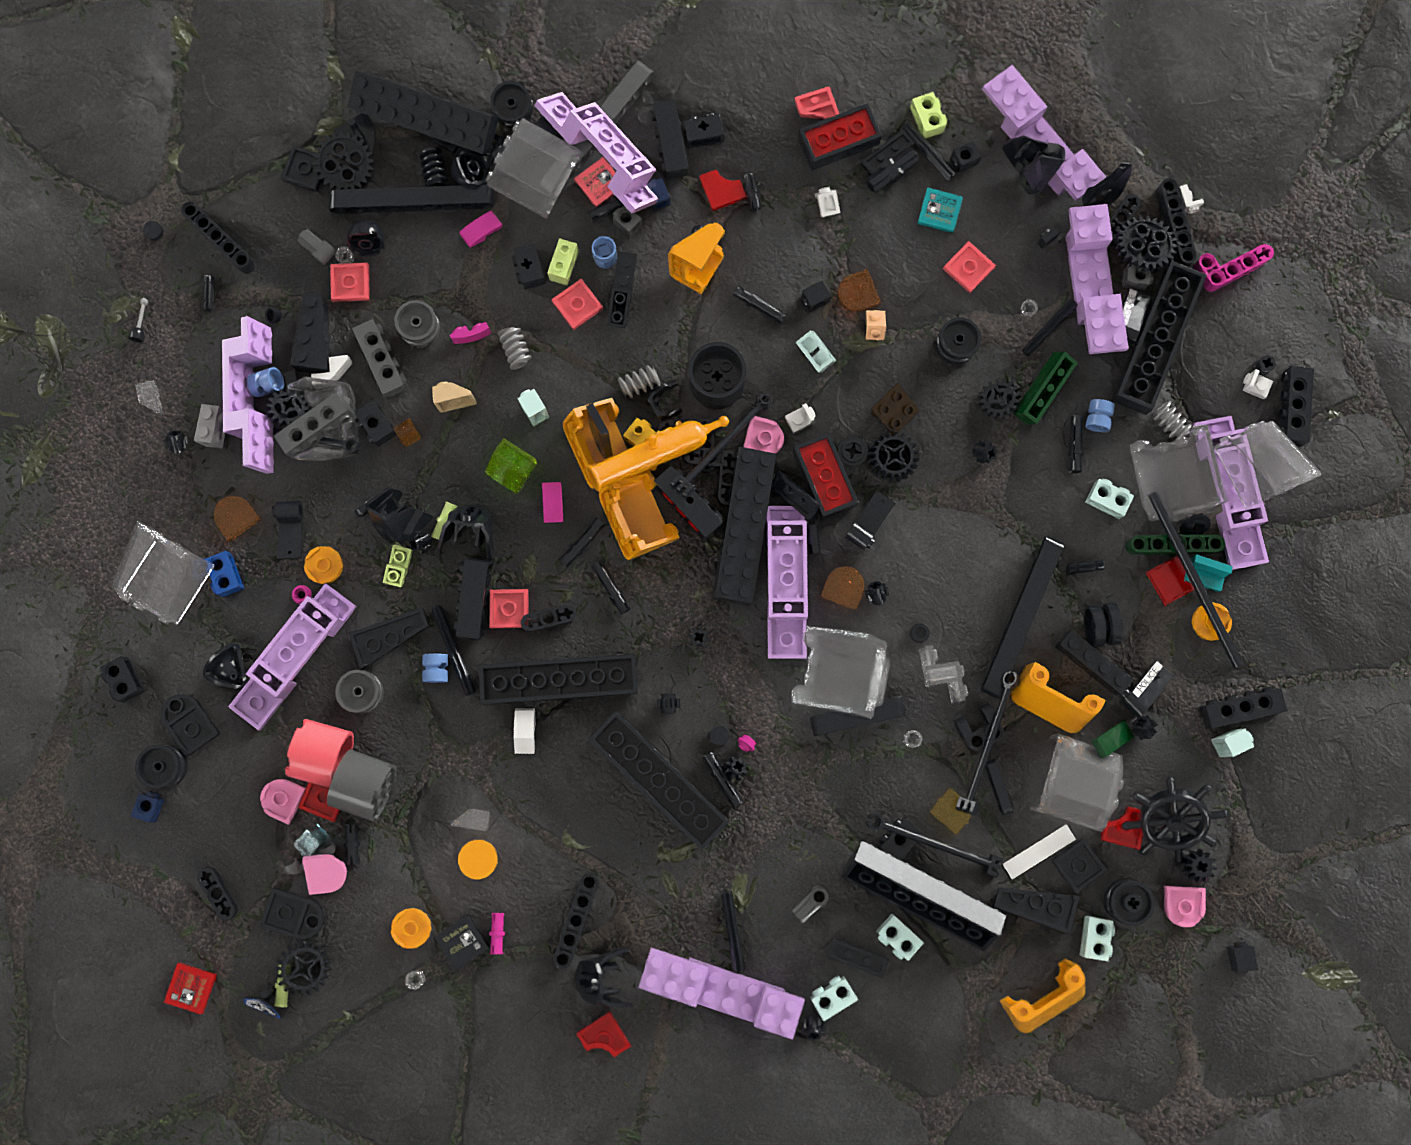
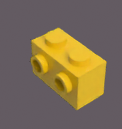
M636 418L623 434V438L634 447L644 442L646 438H649L650 434H657L660 431L655 432L651 429L652 425L645 419L641 421Z

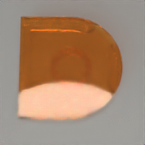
M868 269L845 277L839 285L838 299L842 306L850 311L859 312L881 304Z
M239 496L225 497L214 509L215 524L229 542L261 520L250 503Z
M843 566L836 568L828 576L820 597L857 610L864 592V579L852 567Z

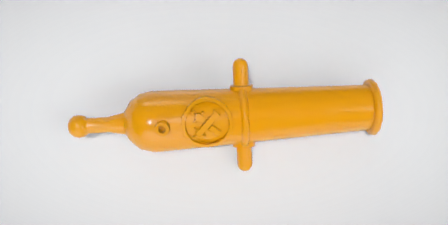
M721 416L718 420L704 425L693 420L684 423L677 421L675 423L676 426L673 428L669 427L657 434H650L649 438H646L644 442L595 466L588 465L587 473L595 490L600 492L602 487L647 469L655 471L657 465L701 448L707 439V434L719 427H726L729 424V419L726 416Z

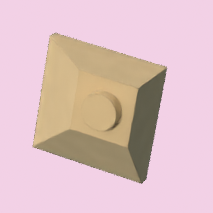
M445 381L432 387L433 402L440 413L477 404L470 390L454 383Z

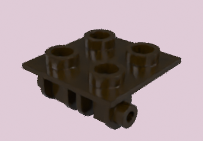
M897 383L871 408V415L875 418L878 417L893 435L895 431L899 432L920 410Z

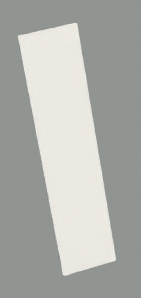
M1066 824L1008 860L1003 866L1011 879H1014L1070 844L1076 838Z

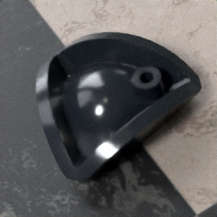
M235 643L230 644L214 653L204 666V678L219 686L242 689L246 685L247 679L240 646Z

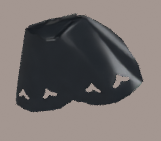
M1121 163L1103 181L1087 188L1082 196L1083 205L1107 204L1109 207V205L1115 202L1127 185L1132 172V164ZM1097 194H1101L1103 196L1102 201L1096 200Z

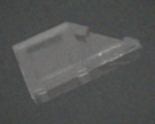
M151 380L135 384L139 403L159 415H163L156 381Z
M471 808L451 822V826L487 831L491 811Z

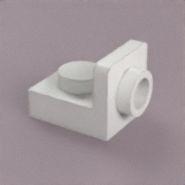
M1183 185L1179 187L1185 212H1188V214L1197 212L1204 203L1203 199L1192 201L1193 195L1188 186Z
M830 187L819 189V193L815 194V198L818 200L821 217L840 213L836 190H830Z
M1255 369L1244 378L1243 384L1245 386L1243 391L1264 400L1273 381L1258 375L1259 370Z
M805 403L802 405V408L786 415L785 419L794 434L812 425L816 415L812 407L808 408Z

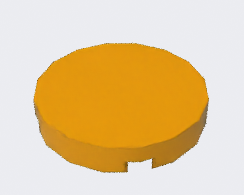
M316 547L305 558L304 571L308 578L315 583L330 584L337 580L342 573L343 559L331 547Z
M1212 602L1227 633H1229L1232 626L1229 611L1221 604ZM1201 605L1193 613L1192 626L1194 631L1204 640H1219Z
M485 840L468 842L462 847L458 855L460 870L471 879L488 877L494 872L498 864L496 849Z
M405 909L398 913L392 921V937L403 948H417L429 938L431 921L427 914L420 909Z

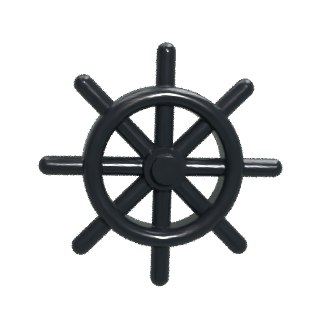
M1168 777L1166 779L1167 790L1160 791L1149 799L1139 793L1133 794V799L1143 805L1140 810L1139 820L1124 822L1122 828L1124 830L1141 828L1145 838L1148 840L1140 849L1142 855H1146L1156 846L1161 849L1175 851L1176 861L1182 862L1184 859L1183 850L1198 844L1200 841L1211 847L1217 845L1216 840L1207 835L1211 820L1227 818L1229 814L1226 810L1209 812L1206 803L1202 799L1211 790L1209 784L1203 785L1196 793L1185 789H1175L1174 779ZM1177 802H1185L1181 808L1177 806ZM1193 807L1197 808L1200 812L1187 814ZM1153 812L1162 817L1150 819ZM1199 821L1196 828L1188 824V822ZM1162 826L1157 832L1151 829V827ZM1184 830L1188 834L1181 836L1180 831ZM1172 831L1173 837H1165V835Z

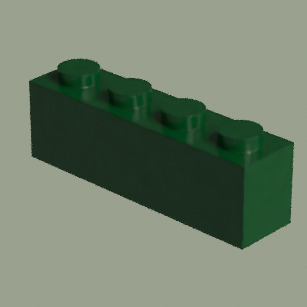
M1065 351L1053 352L1021 399V404L1017 405L1018 411H1013V414L1025 424H1037L1078 362Z

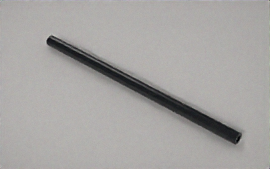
M1157 491L1150 493L1147 496L1233 668L1242 666L1243 663Z

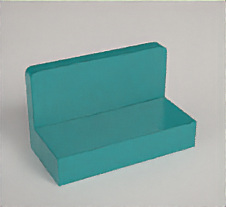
M1197 554L1190 558L1204 587L1217 592L1222 591L1224 578L1232 573L1233 566ZM1185 573L1184 580L1190 582L1187 574Z

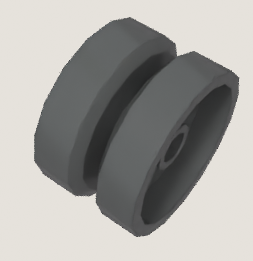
M419 300L408 301L397 310L394 318L395 327L407 344L416 348L427 347L438 338L440 322L432 307L426 302Z
M353 670L341 676L336 685L335 694L338 703L345 710L366 714L379 707L383 701L384 688L380 679L374 674L363 670Z

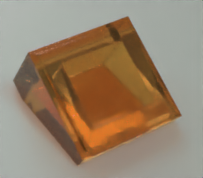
M411 419L394 427L405 447L421 439Z

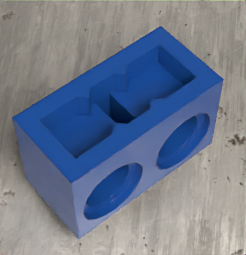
M224 551L204 559L206 563L204 569L206 574L211 577L212 583H210L214 594L224 597L244 589L232 553ZM222 561V568L217 570L216 565ZM228 579L229 585L226 588H223L222 584L224 580Z

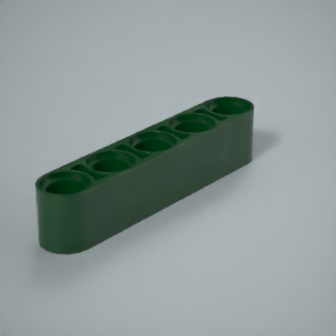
M1138 535L1126 543V550L1131 555H1177L1167 535ZM1179 535L1188 555H1211L1223 550L1225 547V540L1220 535ZM1211 540L1216 543V549L1211 547ZM1134 541L1139 542L1140 550L1134 547ZM1153 541L1158 542L1159 549L1154 548ZM1191 541L1197 543V549L1192 547Z

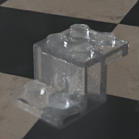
M933 645L924 646L919 649L925 688L948 684L951 703L965 701V696H968L966 685H963L964 668L959 664V661L936 664L935 661H938L936 649H933Z

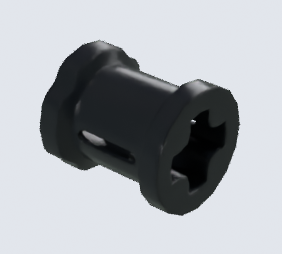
M1266 355L1256 361L1252 369L1253 371L1255 369L1259 370L1258 375L1265 376L1276 367V361L1271 355Z

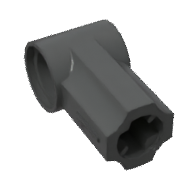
M306 229L299 234L298 243L311 252V255L322 265H325L336 253V250L329 243L319 239L310 230Z
M815 886L792 911L804 923L821 906L826 904L828 901L827 890L823 886ZM822 891L825 897L821 901L815 900L813 897L814 893Z

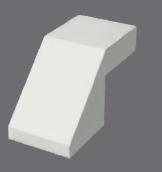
M348 355L329 357L330 372L311 374L312 382L316 386L336 384L352 365V360Z
M515 708V754H534L535 708Z

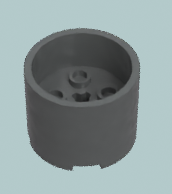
M351 749L348 750L341 759L332 778L327 796V805L374 822V819H378L390 797L388 795L392 786L390 782L394 783L396 765Z

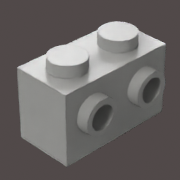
M201 404L194 441L206 447L223 448L225 432H223V408L215 405Z

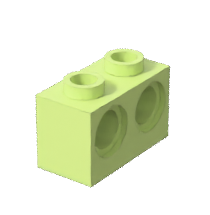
M933 92L912 99L910 106L918 129L925 139L944 133L947 125L946 116L940 110V101L938 98H935ZM923 106H929L930 109H925ZM929 122H935L937 125L933 126Z
M559 238L548 270V276L551 281L568 285L579 253L576 243Z

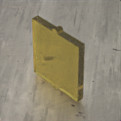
M949 788L941 798H938V802L931 809L930 813L957 835L962 827L969 823L968 820L972 815L956 810L960 795Z

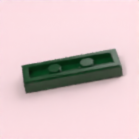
M1123 720L1092 740V743L1102 759L1134 738V735L1126 720Z

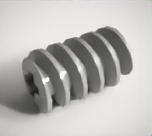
M509 327L499 331L497 334L500 336V342L503 343V350H506L505 355L508 357V363L511 364L510 368L515 370L527 365L531 355L525 356L529 350L528 348L522 349L526 342H520L524 336L517 335L521 332V329Z
M649 365L646 366V372L640 368L639 375L633 371L632 378L626 374L625 381L621 377L618 378L625 398L626 395L633 398V392L640 395V389L647 392V386L654 389L653 383L661 386L654 367L651 369Z
M1168 401L1151 415L1156 413L1154 421L1161 419L1160 427L1166 425L1164 432L1172 431L1169 438L1176 436L1174 441L1176 444L1190 432L1189 429L1192 425L1184 426L1186 418L1179 420L1181 413L1174 414L1176 407L1169 408L1171 401Z

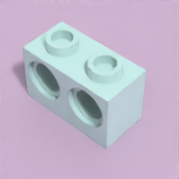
M810 330L796 342L818 372H823L836 362V359L814 331Z
M535 389L531 391L526 390L520 394L518 401L533 427L549 418L548 412Z
M1098 479L1094 482L1085 503L1118 519L1124 517L1134 495L1130 494V491L1125 488L1113 486V483L1107 479ZM1098 489H1102L1105 492V497H1101L1098 494ZM1116 497L1122 500V506L1116 504Z
M1246 729L1230 730L1211 739L1219 757H1234L1254 747L1252 743L1253 737Z
M893 914L876 931L880 935L878 939L885 946L890 944L894 948L892 952L900 960L905 958L909 961L924 944ZM891 926L895 927V935L888 937L886 930ZM909 940L911 943L910 948L903 951L901 949L902 942Z
M1084 915L1080 956L1109 961V957L1112 956L1113 952L1111 937L1115 934V925H1113L1112 920ZM1102 923L1103 931L1098 934L1096 926ZM1099 943L1101 945V950L1099 953L1095 954L1093 951V947L1095 944Z
M837 976L829 981V986L824 989L819 987L812 992L813 996L810 998L824 1021L858 1000L844 976L841 978ZM845 987L847 990L844 996H837V988ZM823 997L830 999L829 1005L826 1007L819 1005V1001Z

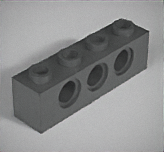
M371 319L352 328L383 396L388 399L406 391L405 384L407 380L404 374L399 373L397 369L400 365L396 357H392L389 352L392 348L388 340L384 341L382 337L385 333L380 323L376 324ZM373 339H378L375 345H370ZM385 355V359L383 361H377L379 356ZM387 372H393L392 377L385 378Z
M335 392L274 435V438L286 455L291 458L299 457L304 453V450L316 445L325 435L332 434L335 428L349 422L355 414L344 397ZM334 412L333 417L328 419L329 415ZM318 423V427L313 430V426ZM302 434L301 440L297 441L298 436Z

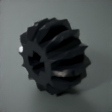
M1198 849L1197 852L1191 850L1190 856H1184L1187 862L1181 863L1182 866L1187 868L1183 871V874H1189L1188 880L1193 881L1195 879V882L1199 884L1202 880L1209 882L1208 876L1212 878L1215 876L1211 871L1218 869L1216 866H1212L1216 860L1210 858L1209 852L1204 853L1201 849ZM1197 863L1202 865V867H1199L1201 868L1200 870H1197V866H1199Z

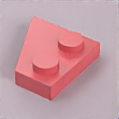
M830 87L800 95L794 99L800 117L825 120L839 114Z

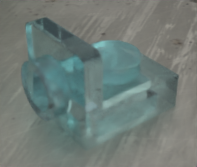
M315 824L307 829L293 845L304 857L311 856L322 843L329 839V836L323 828Z

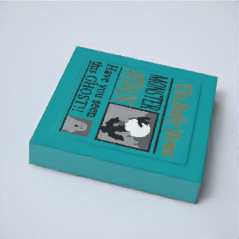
M927 187L917 224L953 233L963 197Z

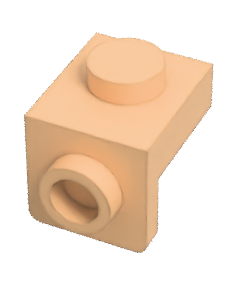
M866 311V340H884L886 331L885 311Z

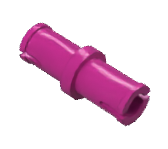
M492 913L491 931H489L491 936L490 954H503V936H505V931H503L504 913Z

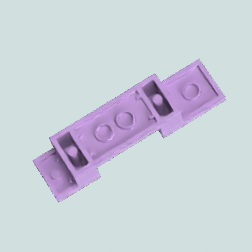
M1013 65L983 86L982 90L1005 116L1001 128L1010 139L1025 135L1046 143H1056L1065 148V160L1048 182L1058 196L1067 191L1077 201L1084 195L1087 188L1095 186L1106 178L1083 149L1074 155L1042 117L1047 108L1046 104Z
M562 92L536 101L534 106L570 146L590 140L609 161L611 166L617 170L607 187L623 203L627 210L633 214L657 202L658 198L646 186L656 169L595 102L576 108Z
M1108 205L1072 207L1068 210L1071 229L1065 237L1074 300L1077 302L1078 325L1085 324L1089 354L1127 351L1129 347L1121 294L1113 295L1107 247L1113 240Z
M246 316L241 317V336L222 340L223 432L242 439L243 466L270 474L274 473V424L271 422L272 417H267V415L254 411L253 395L248 389L247 377L249 374L254 373L253 367L272 364L271 327Z
M1232 416L1194 423L1192 426L1201 461L1208 459L1211 461L1223 512L1215 516L1220 536L1225 540L1224 552L1227 564L1233 566L1232 570L1268 563L1269 560L1260 525L1268 522L1245 429L1235 430Z
M768 506L766 516L768 545V659H806V619L808 618L807 521L792 506Z
M326 583L314 598L307 596L247 671L246 675L250 677V680L228 707L257 730L261 731L297 685L293 681L294 677L327 635L331 637L336 635L357 606Z
M654 948L650 950L638 987L694 1007L699 1004L753 1022L754 1027L790 1039L794 1037L805 1001L802 997L786 993L783 988L693 958L687 960Z

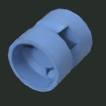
M606 236L595 239L592 244V253L596 265L601 268L612 267L617 261L614 241Z
M271 367L249 374L247 386L253 396L262 397L269 393L278 392L280 389L282 390L284 388V378L277 368Z
M1102 399L1091 400L1088 409L1091 415H1088L1085 427L1091 431L1109 432L1112 424V419L1109 417L1113 416L1115 404Z
M423 654L422 666L425 667V670L422 671V682H448V671L445 670V667L448 666V654Z

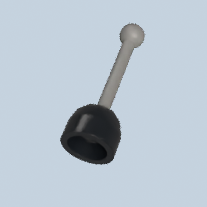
M146 298L140 300L141 308L137 327L132 328L128 335L129 340L137 343H143L145 334L140 327L145 305L148 304Z

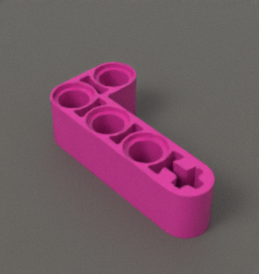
M1263 244L1222 266L1219 265L1213 255L1206 253L1195 262L1193 269L1207 275L1203 287L1207 291L1212 292L1262 267L1273 257L1274 250L1270 245ZM1202 262L1206 263L1208 267H1204ZM1227 269L1231 270L1233 275L1229 274ZM1211 278H1214L1217 283H1214Z

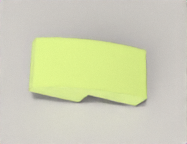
M393 545L389 564L386 565L383 583L397 587L403 586L413 550Z

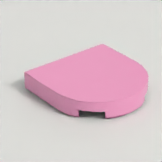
M755 416L749 423L743 447L777 454L784 442L783 431L776 422Z
M287 779L271 781L266 784L260 795L264 812L272 818L291 825L306 787Z
M329 854L303 857L302 861L309 895L334 892L342 887L347 876V869L342 861Z
M1164 886V911L1168 919L1181 927L1195 926L1205 915L1206 888Z

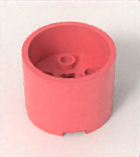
M304 719L303 727L301 729L297 728L289 746L287 756L289 757L290 764L285 769L286 775L329 788L341 759L348 750H353L354 734L351 731Z

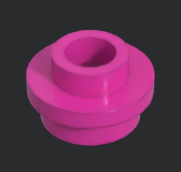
M304 585L295 587L292 592V599L297 604H301L307 596L312 597L311 590ZM301 592H305L304 598L299 597Z
M743 735L738 738V746L743 751L753 752L755 750L756 742L751 737Z

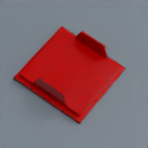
M1178 556L1145 572L1164 606L1194 590L1192 584L1184 580L1186 572Z

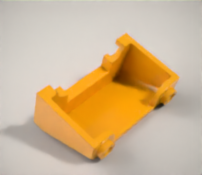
M709 223L672 246L668 253L670 276L702 295L724 258L722 248L717 245L725 234L723 227L718 223Z
M613 398L593 403L609 432L613 456L628 450L615 423L619 408L614 403ZM587 405L574 408L563 421V430L587 484L593 489L594 487L587 473V466H595L607 459L602 457L593 439L586 410Z
M650 469L607 485L599 492L601 505L620 549L627 560L639 557L680 538L676 526L672 523L665 524L651 491L655 486V477Z
M1036 662L1024 666L1020 674V684L1011 692V699L1015 704L1068 733L1079 732L1100 712L1106 701L1092 694L1085 696L1081 703H1077L1046 686L1049 672L1044 666Z
M1068 959L1059 962L1060 972L1055 979L1060 987L1032 1005L1022 999L1014 1001L1009 996L1000 1000L1011 1021L1020 1032L1029 1033L1084 997L1085 977L1078 964Z

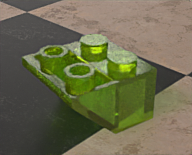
M503 438L493 452L485 474L517 494L538 462L536 458Z

